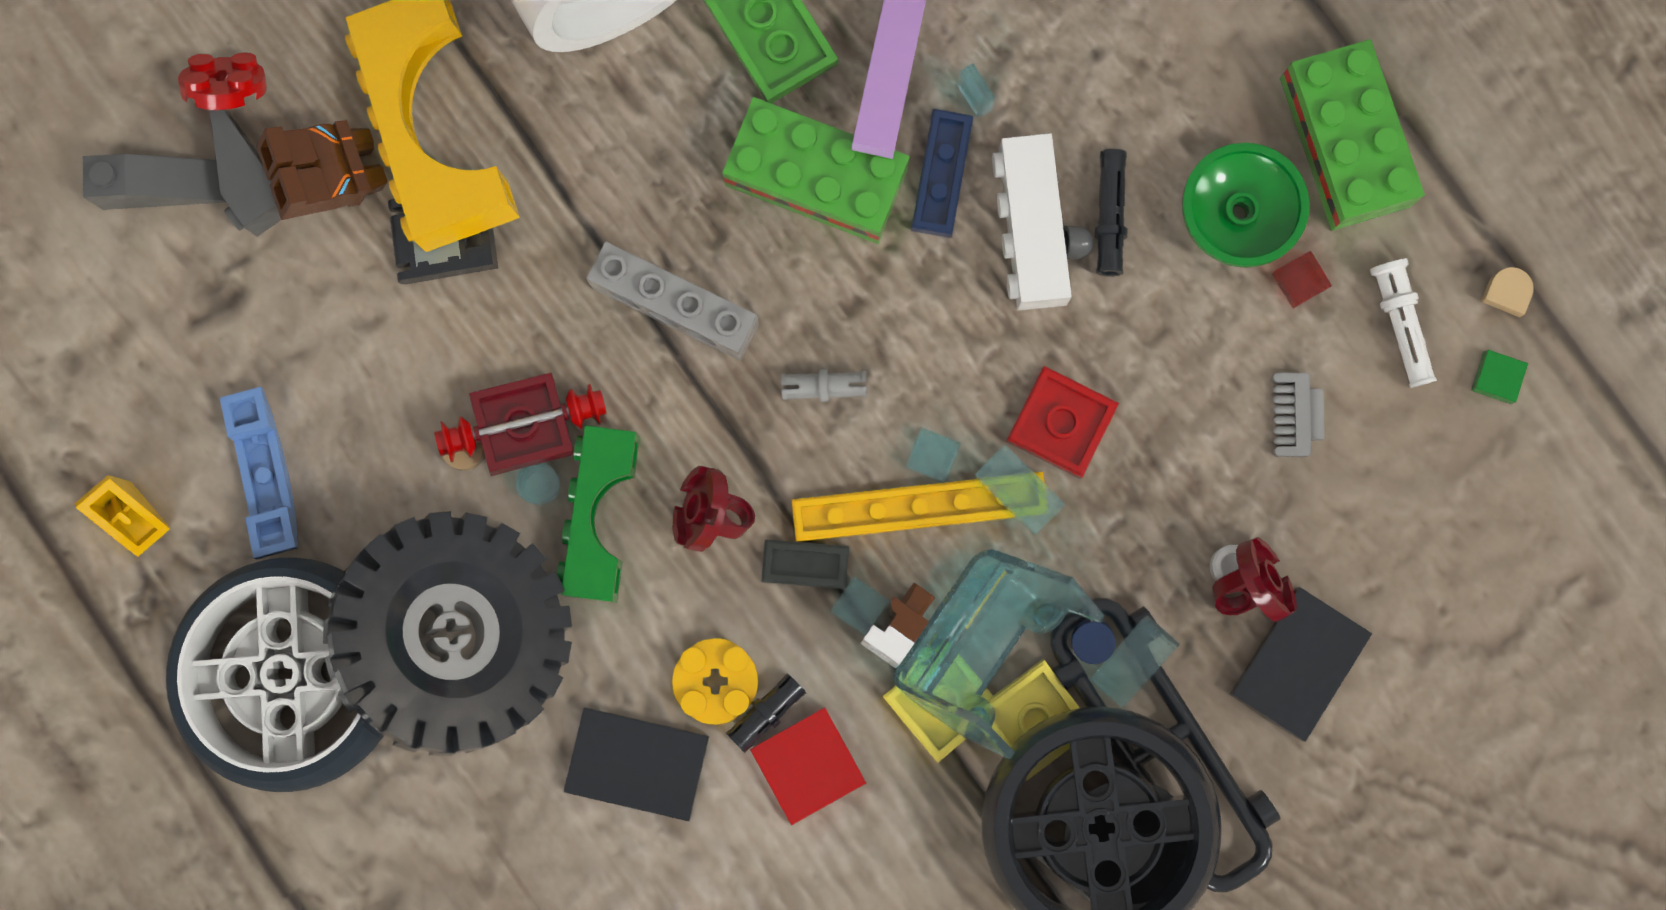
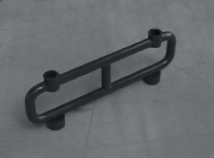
M1094 598L1084 602L1060 618L1055 623L1051 632L1050 646L1059 663L1052 668L1054 674L1066 690L1072 686L1075 688L1086 707H1106L1083 667L1071 652L1067 644V638L1069 633L1080 622L1091 619L1094 616L1106 615L1114 622L1176 719L1177 723L1169 729L1182 740L1188 738L1255 844V853L1250 860L1225 875L1213 874L1207 889L1213 892L1227 893L1241 887L1268 867L1272 858V841L1266 828L1281 819L1279 813L1262 790L1246 798L1148 645L1162 635L1158 624L1150 612L1143 606L1129 615L1118 602L1109 598ZM1111 739V746L1122 764L1136 770L1150 783L1155 784L1144 764L1156 757L1140 747L1134 750L1128 742Z

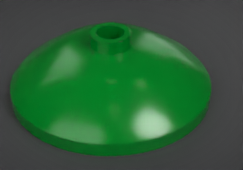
M1255 143L1229 144L1209 153L1191 172L1186 181L1182 196L1183 219L1193 241L1211 258L1234 267H1258L1281 258L1298 242L1305 230L1309 217L1310 203L1308 190L1298 169L1278 151ZM1239 206L1243 208L1246 213L1245 218H1237L1233 214V207Z

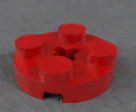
M248 52L237 53L232 57L213 58L209 54L193 55L188 58L189 66L183 69L178 76L181 98L185 102H187L188 98L194 99L196 107L206 110H227L245 106V97L255 93L256 100H258L267 90L264 69L257 64L256 55Z

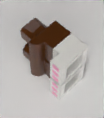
M913 583L901 601L894 596L890 600L887 612L892 621L883 632L873 625L860 644L896 668L930 622L923 615L935 597L918 584Z

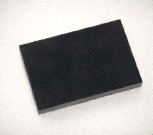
M1296 587L1294 590L1297 603L1296 611L1287 618L1274 622L1230 692V695L1300 741L1306 742L1372 633L1306 590Z
M584 707L563 792L690 821L710 736Z

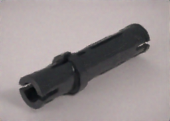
M1105 149L1100 152L1098 226L1095 227L1094 238L1098 239L1096 274L1106 277L1123 275L1124 240L1127 238L1128 228L1124 226L1127 152L1122 149Z

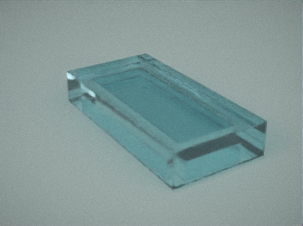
M1006 445L974 475L1033 535H1036L1066 505Z
M1147 615L1090 680L1123 708L1176 650L1180 643Z

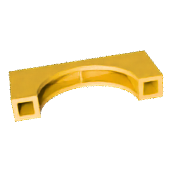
M390 0L345 17L350 31L349 34L345 35V40L350 53L355 59L358 58L361 69L356 71V77L364 94L369 95L372 104L367 107L368 117L376 131L379 130L383 142L378 143V150L386 167L391 168L394 179L389 180V187L395 201L398 204H402L405 216L400 218V223L408 241H415L425 252H429L520 218L509 182L497 166L480 170H462L443 165L425 154L415 133L412 104L418 79L427 63L441 48L453 40L462 37L451 0Z

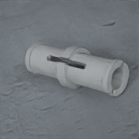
M819 369V373L811 374L782 373L781 385H799V388L782 389L783 400L820 398L821 402H829L830 397H867V385H849V383L866 382V370L829 373V369Z

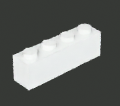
M1052 133L1002 138L998 152L992 154L994 177H1001L1003 193H997L999 218H1006L1008 233L1002 234L1003 255L1005 259L1011 258L1013 274H1007L1009 299H1016L1017 311L1067 306L1072 295Z

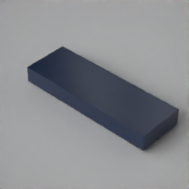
M933 109L911 231L952 238L973 122L972 115Z

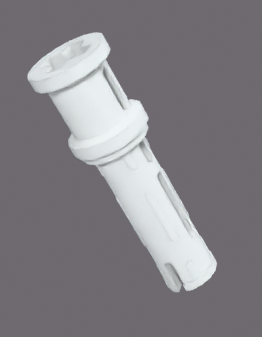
M1405 258L1371 268L1370 273L1371 276H1376L1383 299L1380 307L1381 310H1384V313H1389L1410 382L1409 386L1413 388L1435 382L1437 379L1433 373L1425 339L1414 305L1418 304L1417 300L1419 297L1417 292H1412L1406 272V267L1409 263L1408 259ZM1392 275L1394 277L1395 284L1397 287V293H1395L1393 283L1391 280ZM1400 309H1403L1406 318V320L1404 321ZM1406 328H1409L1418 363L1415 362Z

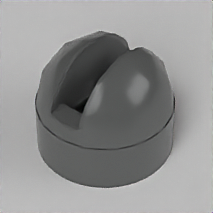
M1064 226L1067 259L1077 260L1085 257L1093 247L1094 241L1091 233L1079 226Z

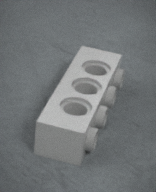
M606 241L586 278L593 290L739 361L744 356L759 326L756 314Z

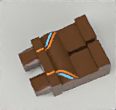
M347 120L335 121L333 125L319 124L308 128L283 131L282 126L265 128L256 145L268 180H272L270 188L281 220L338 209L347 205L348 207L360 205L366 195L383 190L387 184L384 169L380 164L363 167L360 156L371 155L374 150V140L370 129H350Z

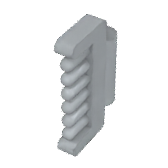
M1275 373L1271 378L1274 384L1293 385H1275L1273 392L1293 393V395H1276L1273 397V402L1276 404H1293V406H1275L1273 412L1275 414H1293V416H1275L1273 422L1275 424H1293V426H1277L1273 431L1276 435H1294V437H1275L1274 443L1276 445L1294 446H1279L1273 450V455L1275 457H1308L1312 453L1311 441L1325 440L1324 390L1310 389V375L1308 373Z

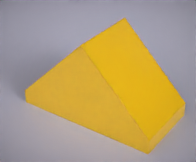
M107 475L74 503L80 512L137 557L170 530L169 525L131 481Z

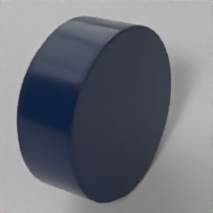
M1087 619L1080 622L1074 628L1071 636L1074 653L1080 660L1088 664L1105 662L1115 650L1116 641L1112 629L1108 624L1099 619Z

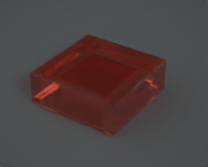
M1311 251L1272 273L1293 309L1332 287V284Z

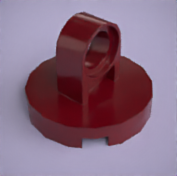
M697 466L690 471L680 488V491L687 492L683 507H674L672 529L674 540L677 544L684 545L683 548L702 552L711 546L717 536L729 539L740 538L755 522V513L745 499L728 494L727 479L721 470ZM726 510L736 513L741 520V525L733 523L728 518Z
M1260 537L1238 544L1236 548V561L1239 569L1221 577L1212 586L1217 611L1224 615L1232 616L1259 607L1272 621H1281L1296 611L1297 603L1289 577L1281 578L1274 564L1280 562L1279 558ZM1229 593H1243L1242 595L1234 598L1223 597L1224 595Z

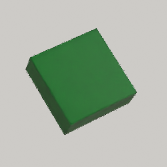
M1488 349L1482 354L1471 391L1508 404L1516 403L1528 363Z

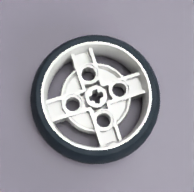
M297 557L259 561L236 569L218 579L194 601L185 613L175 632L168 654L166 666L167 699L173 720L183 740L190 750L215 773L242 786L262 791L294 792L307 790L326 784L349 772L362 762L384 737L383 735L378 738L363 727L361 723L364 719L357 713L346 732L327 749L315 755L314 731L325 725L340 709L343 702L337 695L342 691L337 679L327 682L321 674V667L325 662V658L329 655L328 644H323L324 620L309 613L308 590L320 593L330 599L335 585L344 575L343 570L324 562ZM256 597L257 617L244 625L232 637L223 653L222 659L209 660L213 645L224 624L242 605ZM286 619L291 624L292 631L289 639L281 642L277 637L276 630L278 624ZM245 666L249 671L250 681L242 689L237 685L235 677L238 669ZM279 669H292V678L279 679ZM224 699L228 709L239 722L255 733L262 735L263 758L248 752L228 735L214 712L211 700ZM287 705L294 710L296 716L295 723L290 729L285 728L280 721V714Z

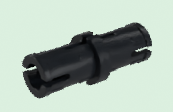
M787 673L761 700L756 698L751 703L754 707L726 734L746 753L772 726L776 728L781 723L779 719L794 703L806 694V691Z

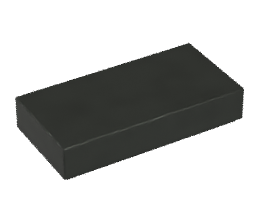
M765 540L761 582L846 589L849 546Z

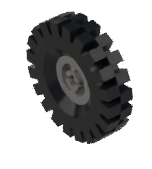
M451 511L429 513L424 519L417 521L415 517H412L394 525L385 534H379L364 547L343 572L344 575L341 580L335 585L327 607H330L329 617L324 621L323 644H328L329 655L325 658L330 680L337 679L342 691L337 695L350 713L356 710L364 719L361 725L378 738L385 735L394 740L393 746L413 753L418 750L428 751L429 755L451 756L460 752L469 753L491 746L516 734L518 729L529 725L544 710L542 705L546 700L554 697L564 678L558 675L560 668L569 663L572 642L565 641V631L572 627L569 605L560 606L558 595L565 590L556 571L547 575L541 566L547 558L533 543L526 548L519 544L517 539L521 533L504 523L493 528L486 525V516L468 512L460 518H453ZM456 608L463 612L472 622L476 637L475 646L470 657L466 660L461 657L460 651L469 643L471 634H462L450 642L448 637L433 638L425 646L431 654L440 658L441 662L431 658L423 649L419 639V623L424 612L431 610L435 614V619L426 627L424 636L434 635L445 627L447 632H460L468 627L470 622L464 615L456 612L454 609Z

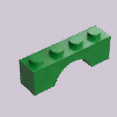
M585 425L584 436L578 435L576 438L574 460L580 461L578 478H571L568 491V502L574 503L572 520H565L562 532V544L568 545L566 562L560 561L557 568V575L565 590L561 593L562 596L617 603L623 561L610 554L603 547L596 532L595 516L601 499L612 487L635 478L640 436L634 431Z

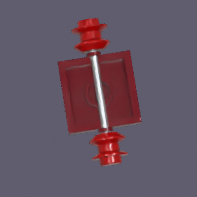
M551 372L469 393L477 423L476 426H473L474 431H472L470 423L460 416L455 427L448 428L443 421H440L442 430L435 431L434 435L440 457L449 455L451 463L454 462L455 453L464 451L472 458L476 449L475 439L478 444L482 443L490 476H495L574 455L565 421H569L568 415H570L571 422L581 430L586 419L593 418L600 425L599 416L607 414L601 390L593 391L591 384H588L586 393L577 395L572 388L569 389L565 398L567 407L565 403L560 404Z

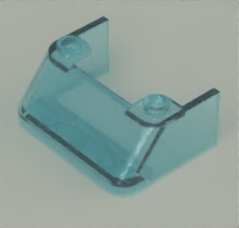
M984 550L976 554L969 561L930 618L926 628L900 665L897 666L894 682L908 698L962 737L1011 759L1015 751L991 728L995 721V709L981 695L1025 629L1039 634L1047 633L1061 623L1068 611L1097 622H1101L1105 615L1073 577L997 550Z

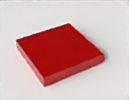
M1043 366L1006 442L1081 479L1119 403Z
M825 707L750 749L791 826L867 783Z

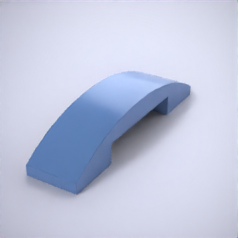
M260 386L220 397L227 436L234 441L250 515L245 517L253 558L257 560L297 549V521L289 473L278 430L264 389Z

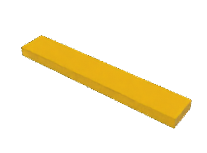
M1043 472L791 499L796 542L1048 514Z

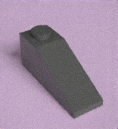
M210 110L220 194L229 205L224 212L239 231L246 228L258 237L281 221L270 188L272 180L267 179L259 153L228 110Z
M136 154L83 156V197L102 210L226 203L220 194L216 160Z

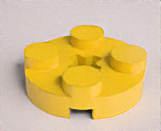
M713 638L697 642L682 653L674 668L672 685L675 698L684 713L699 722L717 725L731 722L747 711L756 697L759 680L756 665L744 649L731 641ZM711 669H719L720 676L727 677L728 679L727 685L720 687L719 694H712L711 687L704 686L703 683L704 677L711 675Z

